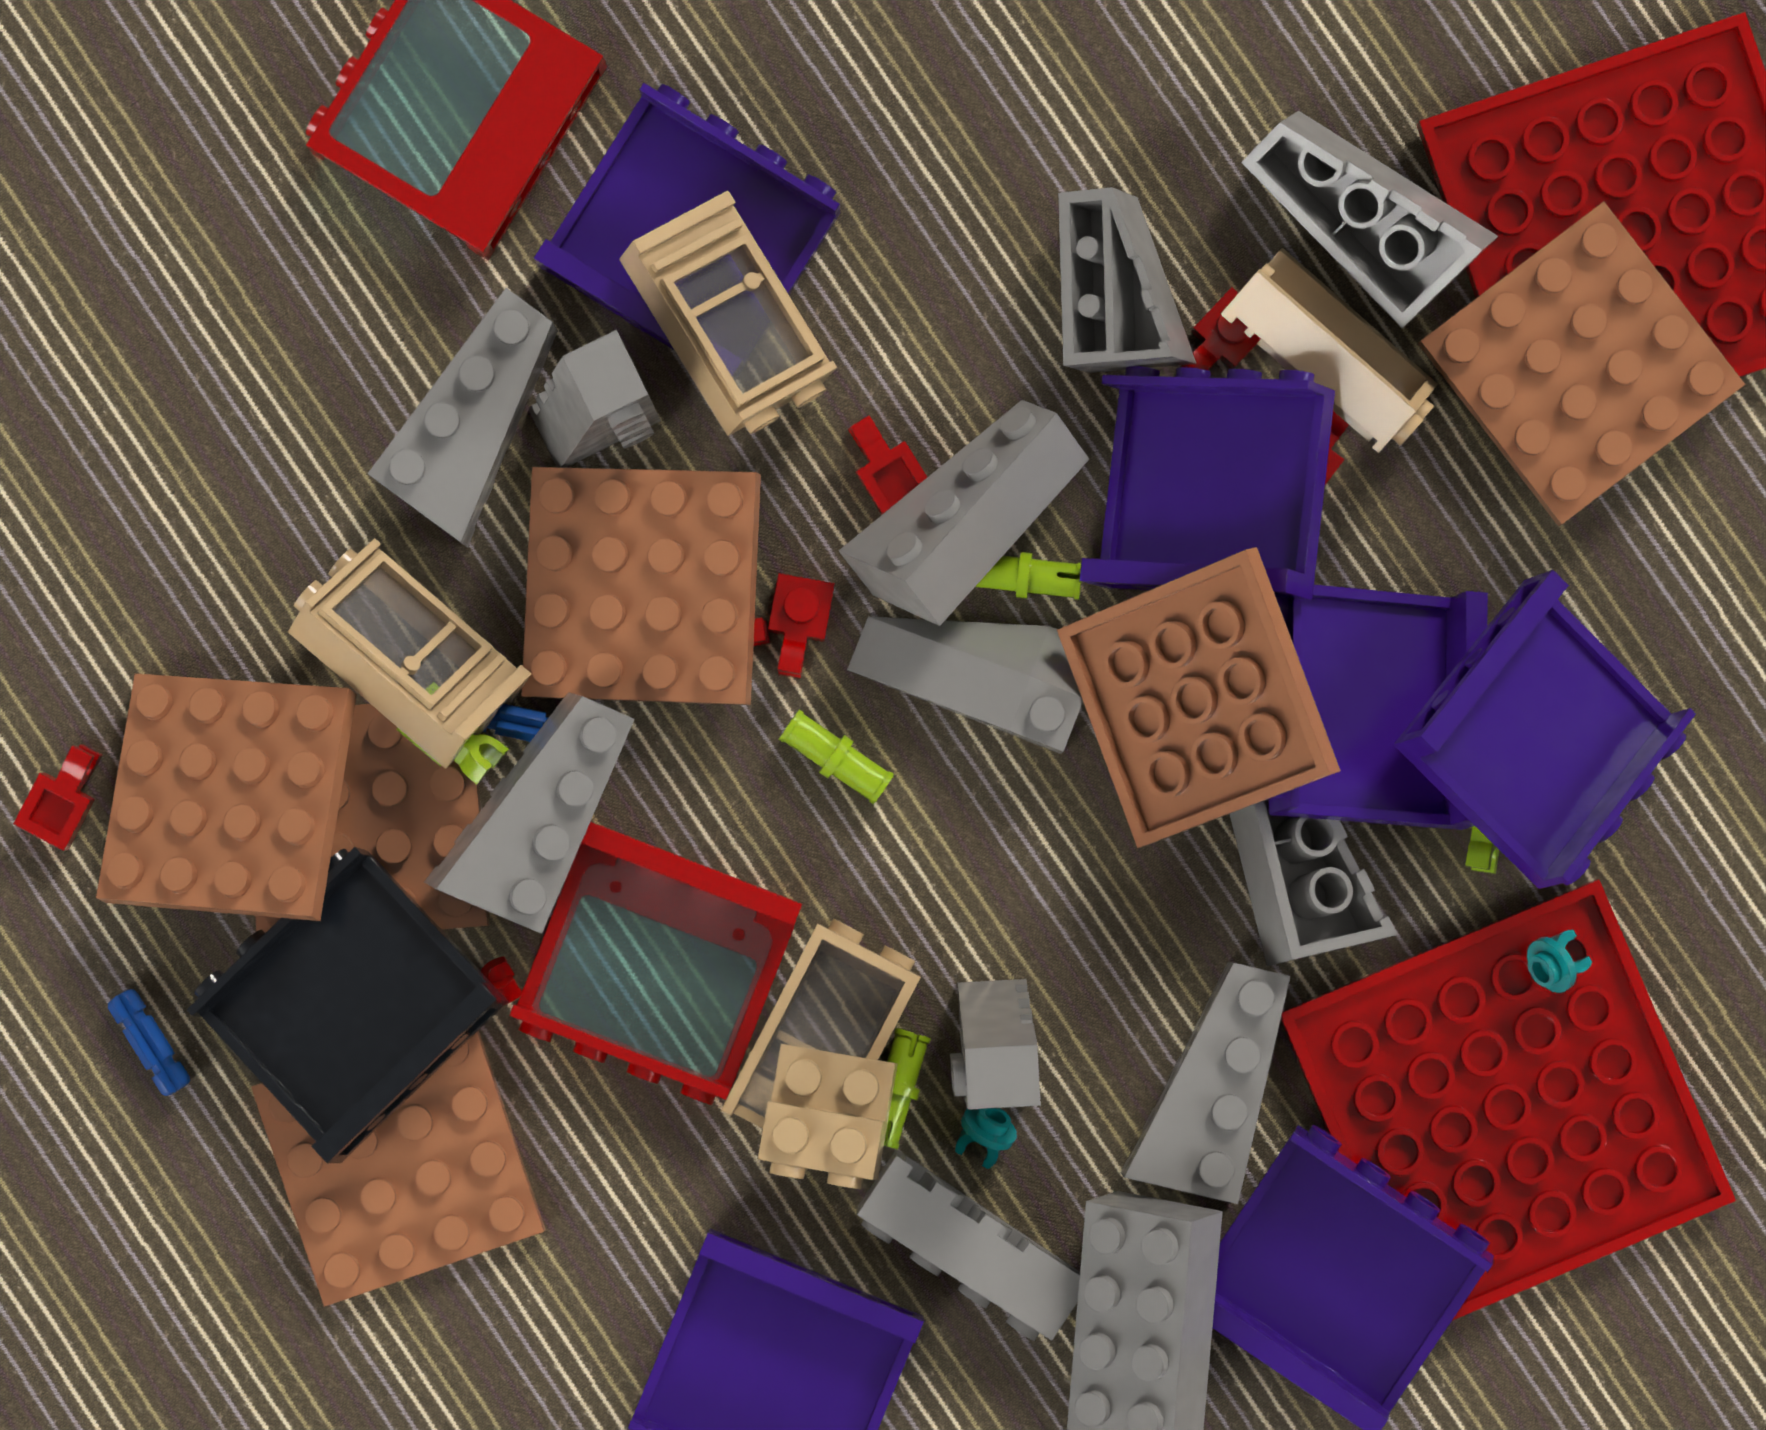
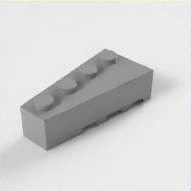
M1300 111L1281 121L1241 162L1401 328L1406 326L1498 237Z
M617 330L563 355L551 373L553 378L544 384L546 391L539 393L535 399L537 403L529 408V412L558 468H566L617 442H621L623 448L636 445L654 434L651 426L661 421Z
M1021 400L842 547L839 552L873 596L940 626L1088 462L1089 458L1056 412Z
M569 692L524 749L523 756L506 778L503 777L492 791L489 801L473 822L467 824L455 840L454 847L441 864L432 870L424 883L436 890L542 934L635 719L584 696Z
M1269 799L1230 813L1267 966L1398 935L1389 916L1383 917L1371 893L1375 889L1365 869H1359L1344 840L1348 835L1340 820L1269 815Z
M1233 962L1226 964L1184 1051L1179 1056L1170 1074V1078L1155 1108L1151 1111L1131 1155H1129L1120 1172L1124 1178L1238 1204L1290 981L1289 975Z
M1027 980L957 982L961 1053H950L951 1082L954 1095L964 1096L968 1109L1041 1106L1038 1046L1032 1010L1030 1008L1029 992L1027 991Z
M897 1149L880 1172L878 1179L874 1181L858 1205L857 1215L864 1219L861 1225L888 1244L895 1239L913 1252L909 1257L932 1274L938 1276L943 1270L960 1281L961 1284L957 1290L981 1307L986 1309L990 1302L999 1306L1010 1314L1006 1323L1033 1341L1036 1340L1039 1334L1052 1341L1078 1302L1080 1271Z

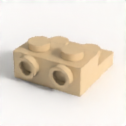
M781 1044L771 1101L767 1102L758 1160L771 1162L770 1174L804 1179L806 1168L829 1172L827 1184L862 1189L863 1178L877 1180L898 1064Z

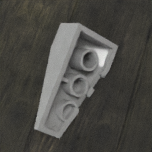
M868 616L847 669L850 672L1059 754L1064 752L1083 703L1057 629L1051 626L946 620L938 626L925 619Z

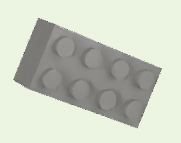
M1121 1191L1086 1201L1067 1430H1204L1223 1211Z

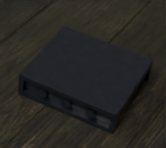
M354 847L350 852L342 849L330 859L321 921L281 918L266 933L263 930L253 933L239 946L236 954L240 958L225 973L221 970L215 971L196 988L194 994L198 999L187 1011L192 1016L202 1017L316 1141L311 1147L326 1163H342L484 1026L508 1000L369 851Z

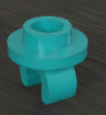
M1574 930L1564 931L1551 938L1540 937L1528 947L1527 959L1530 975L1537 984L1552 992L1562 993L1571 988L1576 982L1577 974L1586 971L1592 964L1589 956L1573 962L1570 954L1565 949L1566 944L1577 936Z
M967 1108L961 1118L963 1129L956 1142L955 1152L962 1155L969 1143L977 1142L986 1147L988 1151L982 1166L987 1169L991 1168L996 1163L1000 1151L1011 1148L1017 1138V1131L1011 1123V1118L1001 1108Z

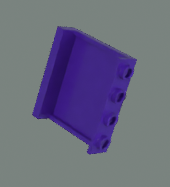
M643 83L639 89L641 98L552 240L545 239L534 260L538 267L674 350L619 260L632 241L712 198L729 191L736 202L734 207L789 295L838 218L840 203L833 200L836 191L820 179L807 174L802 181L786 171L784 168L788 162L773 150L758 144L754 151L736 140L735 138L739 131L723 119L710 114L705 121L687 110L690 101L676 90L665 84H661L658 90H655ZM728 254L676 282L675 285L690 309H693L741 283L743 276ZM746 290L696 317L734 381H736L771 325L759 302L752 292Z
M1140 366L1126 367L1125 375H1103L1102 384L1118 389L1119 397L1100 559L1082 558L1079 581L1107 589L1149 591L1243 550L1257 547L1276 598L1312 600L1335 390L1315 383V374L1299 370H1280L1279 379H1262L1261 372L1248 369H1228L1227 378H1210V371L1188 367L1176 368L1175 377L1160 376V370Z
M1554 570L1531 577L1521 583L1394 743V746L1538 889L1562 883L1570 885L1585 873L1591 863L1588 855L1597 843L1607 840L1617 831L1623 821L1620 813L1629 801L1639 798L1652 785L1655 779L1652 771L1661 759L1663 760L1671 756L1684 743L1686 735L1683 731L1696 715L1691 708L1671 714L1558 600L1569 585Z
M1314 585L1312 600L1276 598L1341 771L1270 798L1269 815L1456 830L1473 827L1474 825L1394 746V743L1487 628L1488 593L1465 591L1450 598Z
M1298 1125L1220 1241L1212 1328L1362 1430H1381L1388 1421L1391 1410L1484 1272H1488L1493 1265L1494 1255L1486 1251L1490 1243L1473 1229L1460 1224L1455 1230L1438 1219L1436 1216L1440 1209L1422 1195L1410 1191L1408 1196L1405 1197L1387 1185L1391 1178L1390 1175L1374 1163L1361 1158L1358 1164L1339 1153L1338 1150L1342 1144L1323 1129L1312 1125L1310 1130L1307 1131Z
M710 1228L628 1429L878 1430L912 1345L916 1342L922 1328L924 1318L913 1311Z

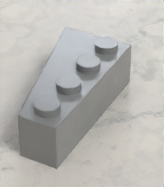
M505 288L368 472V475L467 548L474 534L475 525L485 502L487 503L492 491L495 477L505 453L509 449L518 429L517 425L525 405L531 397L558 332L554 323L512 291Z

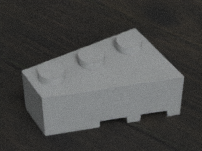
M1113 187L1058 193L1063 366L1087 373L1126 370V367L1129 366L1156 368L1197 364L1138 197Z

